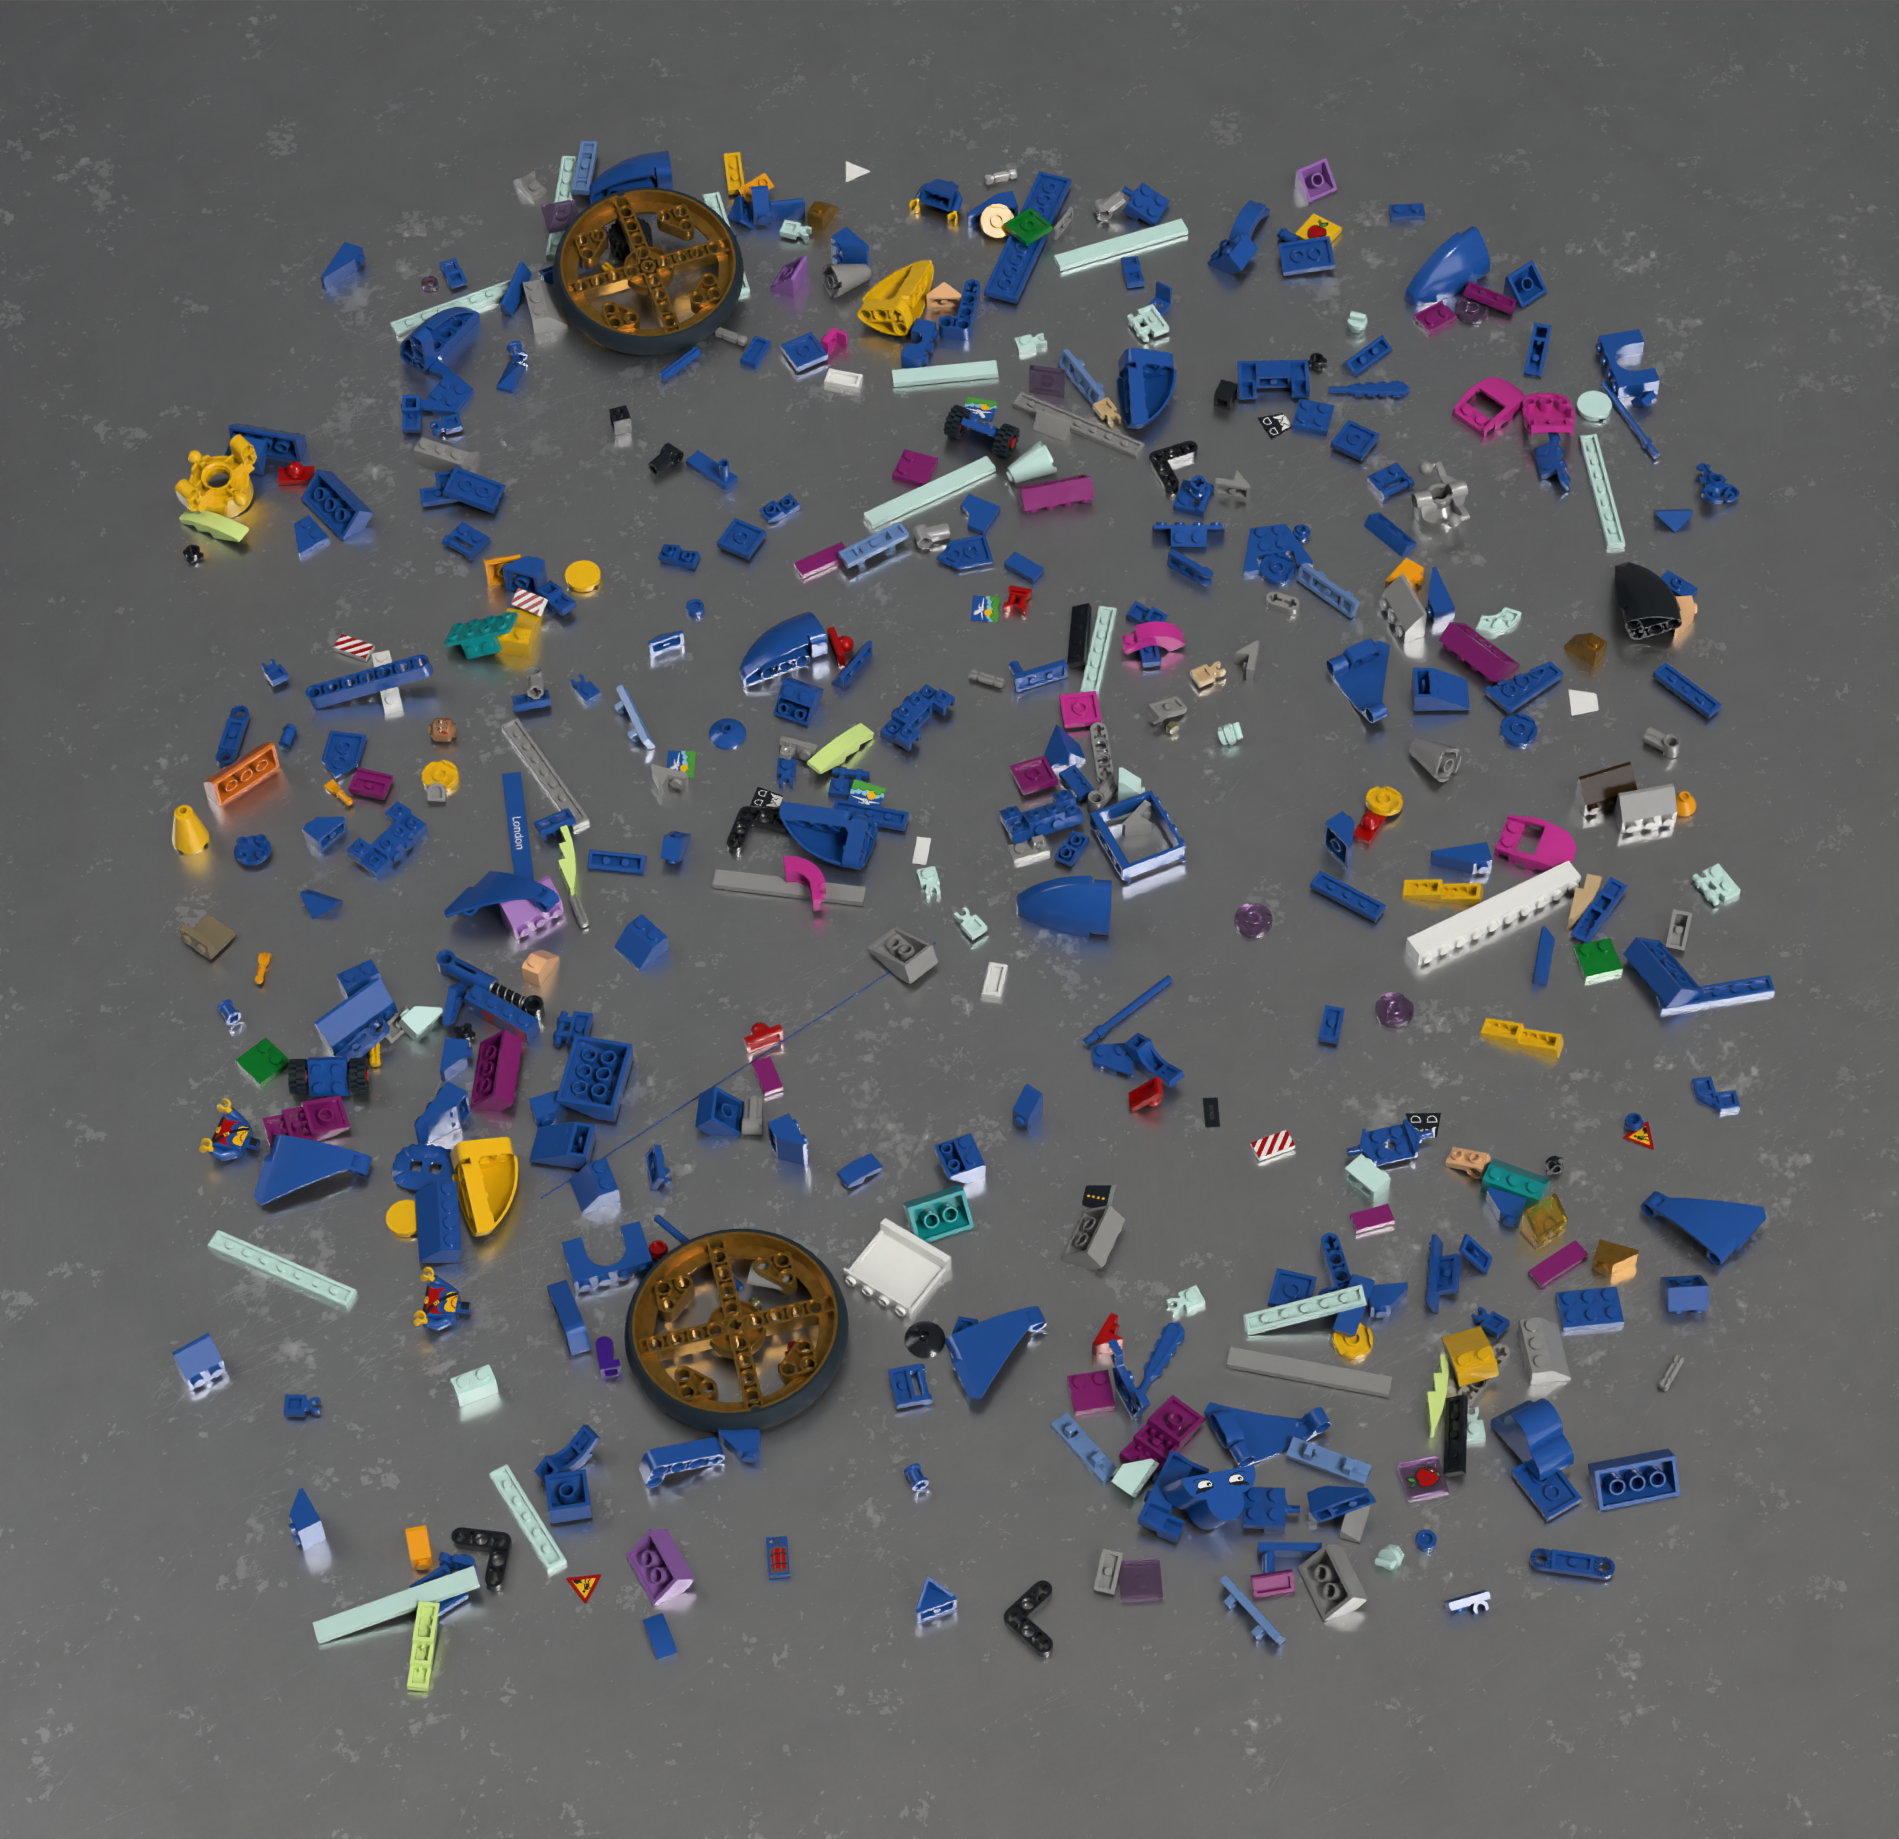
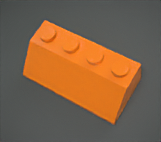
M264 742L254 747L244 756L239 757L235 762L225 766L215 775L208 777L203 782L206 794L218 806H221L279 768L275 744L273 742Z

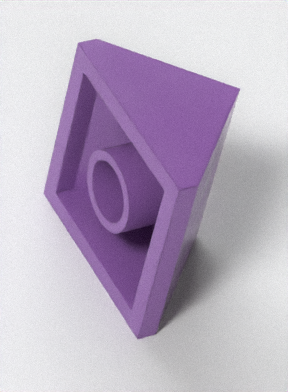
M1327 158L1296 170L1295 188L1307 202L1338 190Z
M804 255L785 264L771 285L770 290L794 298L808 276L807 257Z

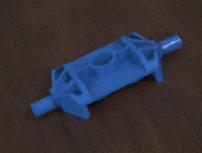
M1407 1119L1403 1120V1124L1366 1132L1364 1128L1362 1129L1360 1145L1346 1148L1348 1157L1362 1154L1364 1157L1371 1159L1375 1166L1418 1157L1419 1143L1423 1139L1433 1138L1432 1129L1420 1132ZM1392 1144L1395 1148L1389 1150L1384 1145Z

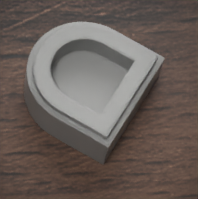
M441 783L431 784L427 789V801L446 802L447 791L445 786Z

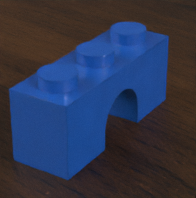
M916 318L911 330V341L917 344H905L901 354V368H918L927 365L928 354L932 353L933 342L937 340L939 330H936V322Z

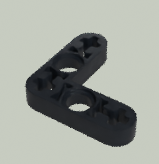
M1185 441L1150 453L1149 465L1165 493L1175 494L1178 491L1179 481L1170 465L1196 457L1198 446L1194 441ZM1174 452L1178 455L1176 457L1169 456V453ZM1162 470L1168 471V474L1162 475L1159 472Z
M744 806L739 810L728 836L727 850L731 854H740L744 850L753 827L780 834H786L788 830L784 825L780 826L783 822L779 813ZM763 817H768L771 819L767 823H763L760 821ZM740 827L746 829L744 833H738L736 830ZM736 838H737V839H738V845H736L735 847H733L732 845H735V843H736Z
M464 1527L455 1529L451 1534V1539L456 1548L490 1552L485 1573V1585L488 1590L493 1592L501 1590L505 1583L512 1549L510 1535L505 1532ZM461 1535H464L465 1538H463L462 1541H458V1538H460ZM481 1536L488 1539L483 1545L476 1543V1540ZM502 1540L506 1541L503 1546H499ZM503 1558L504 1563L500 1566H495L493 1560ZM494 1572H497L498 1581H496L495 1584H492L491 1581L494 1579Z
M1044 1580L1035 1583L1004 1613V1625L1040 1657H1047L1052 1653L1053 1641L1029 1618L1052 1597V1585ZM1039 1589H1047V1594L1041 1593L1039 1595ZM1025 1601H1031L1034 1606L1031 1609H1025L1022 1604ZM1009 1616H1017V1622L1015 1620L1010 1622ZM1026 1628H1031L1034 1634L1026 1637L1022 1631ZM1040 1643L1042 1645L1047 1643V1649L1044 1647L1040 1649Z

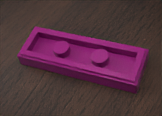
M1468 282L1463 293L1466 297L1508 314H1512L1517 300L1472 282Z
M840 542L795 562L794 567L802 579L843 562L838 557V552L846 547Z
M1575 1240L1530 1269L1528 1275L1542 1288L1588 1258V1253Z

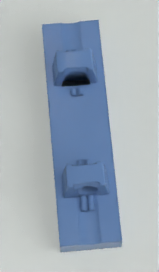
M581 141L572 195L590 194L598 151L597 141Z
M1069 349L1062 350L1057 364L1089 403L1093 406L1094 403L1104 399L1103 384L1095 382L1084 369V361L1077 360Z
M899 521L839 551L838 557L847 568L856 564L859 566L866 559L886 549L891 550L895 548L896 544L909 538V532Z
M1306 563L1300 566L1296 577L1297 581L1349 618L1355 617L1360 601L1353 597L1354 594L1351 591H1344L1327 579L1324 572H1318Z
M621 684L616 687L621 701L614 705L620 715L628 713L634 728L627 733L633 743L641 740L648 750H651L656 746L630 692Z
M1065 1413L1051 1423L1053 1431L1102 1485L1114 1478L1112 1475L1117 1467L1068 1413Z
M1296 1437L1292 1438L1286 1454L1288 1459L1361 1486H1365L1372 1466Z
M1227 1575L1219 1580L1230 1593L1223 1601L1225 1605L1232 1610L1240 1604L1257 1621L1258 1625L1251 1631L1256 1639L1260 1640L1268 1634L1279 1645L1286 1640Z

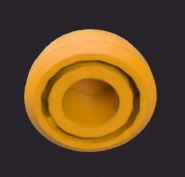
M1687 791L1675 794L1677 815L1689 816L1693 814L1696 810L1694 797Z

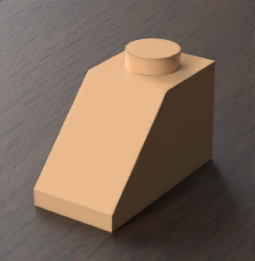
M1675 596L1681 609L1682 625L1679 628L1673 629L1674 637H1678L1693 622L1694 614H1697V603L1693 602L1692 596Z
M542 949L530 953L521 967L523 980L541 987L559 959V956Z

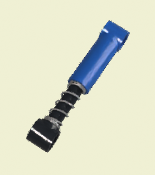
M443 950L438 953L436 960L441 975L452 976L460 981L468 982V985L471 987L476 984L490 993L499 996V998L507 1000L512 1005L518 1006L519 1009L534 1016L538 1021L544 1018L545 1009L541 997L537 995L529 997L524 996V994L520 995L517 991L510 990V987H504L502 983H498V978L457 958L454 952L450 950Z

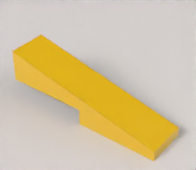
M1442 879L1404 880L1402 896L1407 899L1475 906L1483 900V888L1481 883L1443 884Z
M1486 1018L1480 1032L1483 1037L1559 1059L1564 1045L1562 1034L1525 1029L1522 1023Z

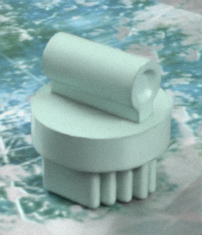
M1351 311L1348 317V327L1350 332L1360 334L1365 331L1367 326L1366 314Z
M1239 722L1227 723L1218 728L1217 733L1223 746L1234 744L1236 740L1243 739Z
M1389 1544L1378 1553L1375 1565L1388 1570H1395L1401 1565L1402 1559L1405 1557L1404 1553H1402L1403 1551L1399 1546Z

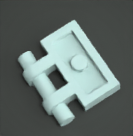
M1153 304L1138 309V316L1136 317L1133 314L1127 316L1130 327L1135 329L1136 335L1143 342L1149 340L1147 335L1149 333L1153 337H1157L1169 332L1168 324Z
M1719 863L1702 872L1703 877H1700L1697 873L1692 876L1695 882L1694 885L1697 889L1702 890L1708 902L1711 901L1714 906L1720 903L1718 897L1723 902H1726L1740 895L1741 890Z

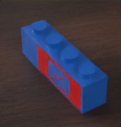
M476 984L464 997L466 1011L500 1030L506 1029L523 1039L522 1042L527 1045L540 1032L537 1018Z

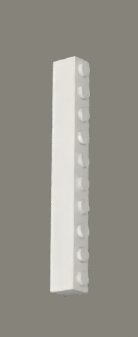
M1568 860L1408 937L1406 950L1417 965L1428 963L1433 958L1445 955L1449 950L1461 947L1472 939H1478L1481 935L1489 931L1492 932L1505 923L1509 924L1520 916H1526L1536 908H1542L1553 900H1559L1569 892H1575L1576 887L1580 888L1581 875Z

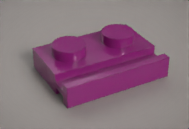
M1441 300L1415 314L1413 320L1417 321L1418 325L1430 335L1455 322L1457 315L1447 305L1445 306Z
M357 767V772L354 774L348 787L349 793L384 801L391 787L390 784L394 780L393 775Z

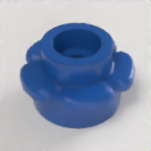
M1303 524L1296 525L1293 530V535L1299 541H1305L1311 533L1309 527Z
M1630 1113L1625 1119L1624 1126L1628 1130L1638 1131L1640 1127L1644 1126V1121L1639 1114Z

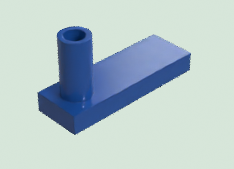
M698 450L686 460L688 467L724 491H727L738 481V476L730 472L729 461L726 459H722L717 463Z
M1064 659L1027 671H1023L1018 661H1012L1009 664V669L1013 674V687L1016 693L1068 677L1067 663Z
M1258 1542L1257 1556H1262V1574L1275 1572V1557H1311L1322 1548V1543Z

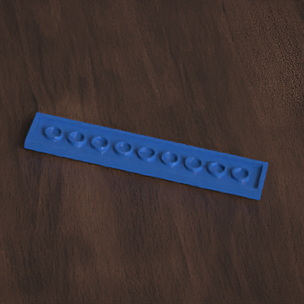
M1039 171L1020 214L1032 208L1053 225L1072 184V179ZM1010 234L984 289V296L1017 304L1048 234L1028 246L1023 245Z

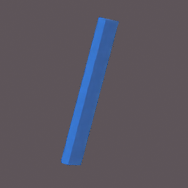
M1770 975L1700 986L1704 993L1679 1008L1665 1006L1658 994L1656 998L1661 1013L1774 995L1775 989Z

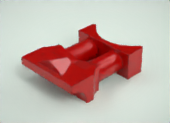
M1010 585L1008 587L1009 598L1008 602H1004L1003 613L1016 610L1025 617L1027 612L1025 604L1031 597L1032 589ZM1016 599H1019L1018 604H1015Z

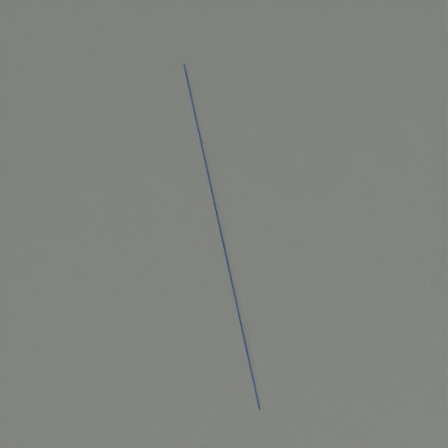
M890 972L886 973L885 975H883V976L880 977L879 979L883 978L884 976H886V975L889 974ZM876 981L872 982L871 984H869L868 986H866V987L863 988L862 990L866 989L867 987H869L870 985H872V984L875 983ZM853 996L849 997L848 999H846L845 1001H843V1002L840 1003L839 1005L843 1004L844 1002H846L847 1000H849V999L852 998ZM839 1005L835 1006L834 1008H832L831 1010H829V1011L826 1012L825 1014L829 1013L830 1011H832L833 1009H835V1008L838 1007ZM816 1020L812 1021L811 1023H809L808 1025H806V1026L803 1027L802 1029L806 1028L807 1026H809L810 1024H812V1023L815 1022ZM793 1035L789 1036L788 1038H786L785 1040H783V1041L780 1042L779 1044L783 1043L784 1041H786L787 1039H789V1038L792 1037ZM779 1044L775 1045L774 1047H772L771 1049H769V1050L766 1051L765 1053L769 1052L770 1050H772L773 1048H775V1047L778 1046ZM763 1053L762 1055L758 1056L757 1058H755L754 1060H752V1061L749 1062L748 1064L752 1063L753 1061H755V1060L758 1059L759 1057L763 1056L765 1053ZM739 1070L735 1071L734 1073H732V1074L729 1075L728 1077L724 1078L722 1081H724L725 1079L729 1078L730 1076H732L733 1074H735V1073L738 1072ZM682 1107L678 1108L677 1110H675L674 1112H672L671 1114H669V1115L666 1116L665 1118L669 1117L670 1115H672L673 1113H675L676 1111H678V1110L681 1109ZM665 1118L661 1119L660 1121H658L657 1123H655L654 1125H652V1126L649 1127L648 1129L652 1128L653 1126H655L656 1124H658L659 1122H661V1121L664 1120ZM612 1151L611 1153L607 1154V1155L604 1156L603 1158H605V1157H607L608 1155L612 1154L614 1151ZM568 1181L564 1182L563 1184H561L560 1186H558L557 1188H555V1189L552 1190L551 1192L555 1191L556 1189H558L559 1187H561L562 1185H564V1184L567 1183Z

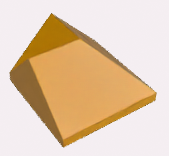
M500 555L483 558L488 586L505 584L503 566L520 559L521 556Z

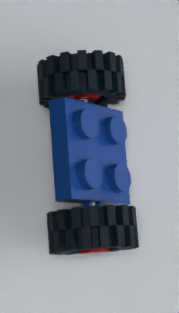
M954 405L951 408V412L948 413L944 423L945 435L959 440L962 438V434L964 435L965 429L967 430L968 428L995 439L993 443V452L995 454L1009 458L1014 452L1020 436L1019 428L1006 423L1000 429L989 423L984 425L980 420L970 417L971 412L969 409L959 405Z
M347 1057L290 1059L288 1064L290 1094H307L309 1086L310 1097L349 1096L350 1090L351 1093H367L370 1078L367 1057L351 1058L349 1071Z

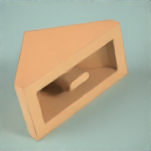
M943 282L926 295L927 309H959L961 294Z

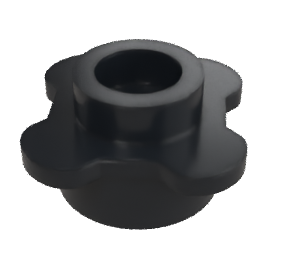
M1313 353L1310 356V360H1308V367H1312L1317 371L1322 370V366L1327 363V359L1320 353Z
M189 545L183 550V555L186 556L188 563L204 557L203 553L200 552V547L197 545Z
M465 1023L460 1027L456 1026L453 1029L457 1039H468L470 1042L476 1036L475 1032L471 1029L472 1025L470 1023Z
M1558 1156L1549 1157L1545 1161L1546 1175L1562 1173L1564 1171V1158Z

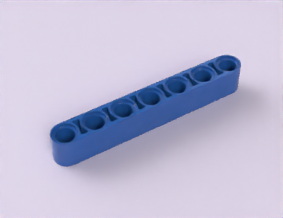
M421 654L309 686L305 694L311 706L315 709H320L428 678L432 675L433 669L428 657Z

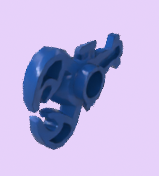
M1700 463L1696 466V470L1702 471V476H1699L1701 484L1705 485L1701 492V497L1705 501L1712 504L1723 503L1724 500L1720 496L1722 491H1725L1723 498L1726 499L1725 503L1737 500L1740 495L1739 490L1731 484L1724 483L1727 479L1722 474L1713 473L1710 470L1711 466L1709 464Z

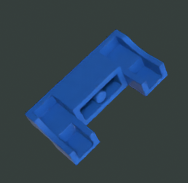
M1308 359L1237 361L1239 400L1256 399L1257 388H1291L1292 398H1309Z
M926 684L918 693L914 691L910 696H907L903 703L892 711V719L880 730V738L887 742L898 744L910 751L912 749L911 744L915 740L918 742L921 740V733L916 729L932 714V709L944 716L946 708L949 705H955V697L941 688L937 691Z
M1069 789L1061 790L1058 793L1052 794L1053 803L1022 813L1017 806L1007 807L999 811L1000 821L1006 828L1012 843L1015 845L1031 840L1032 837L1041 834H1050L1084 823L1083 812L1076 804V798Z
M398 801L385 812L386 820L392 823L386 831L371 845L358 838L347 849L348 857L360 864L376 879L394 862L399 861L401 856L407 850H410L414 843L428 831L426 823L412 815V811Z
M1171 1450L1160 1474L1156 1473L1154 1476L1152 1490H1148L1145 1495V1505L1138 1517V1524L1156 1531L1157 1536L1176 1543L1184 1528L1185 1520L1171 1515L1175 1506L1167 1500L1163 1487L1181 1478L1207 1474L1209 1469Z

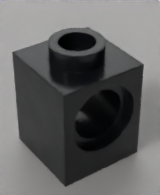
M1221 379L1214 393L1213 406L1230 411L1237 397L1238 384Z
M627 406L609 409L610 422L615 436L632 432L631 417Z

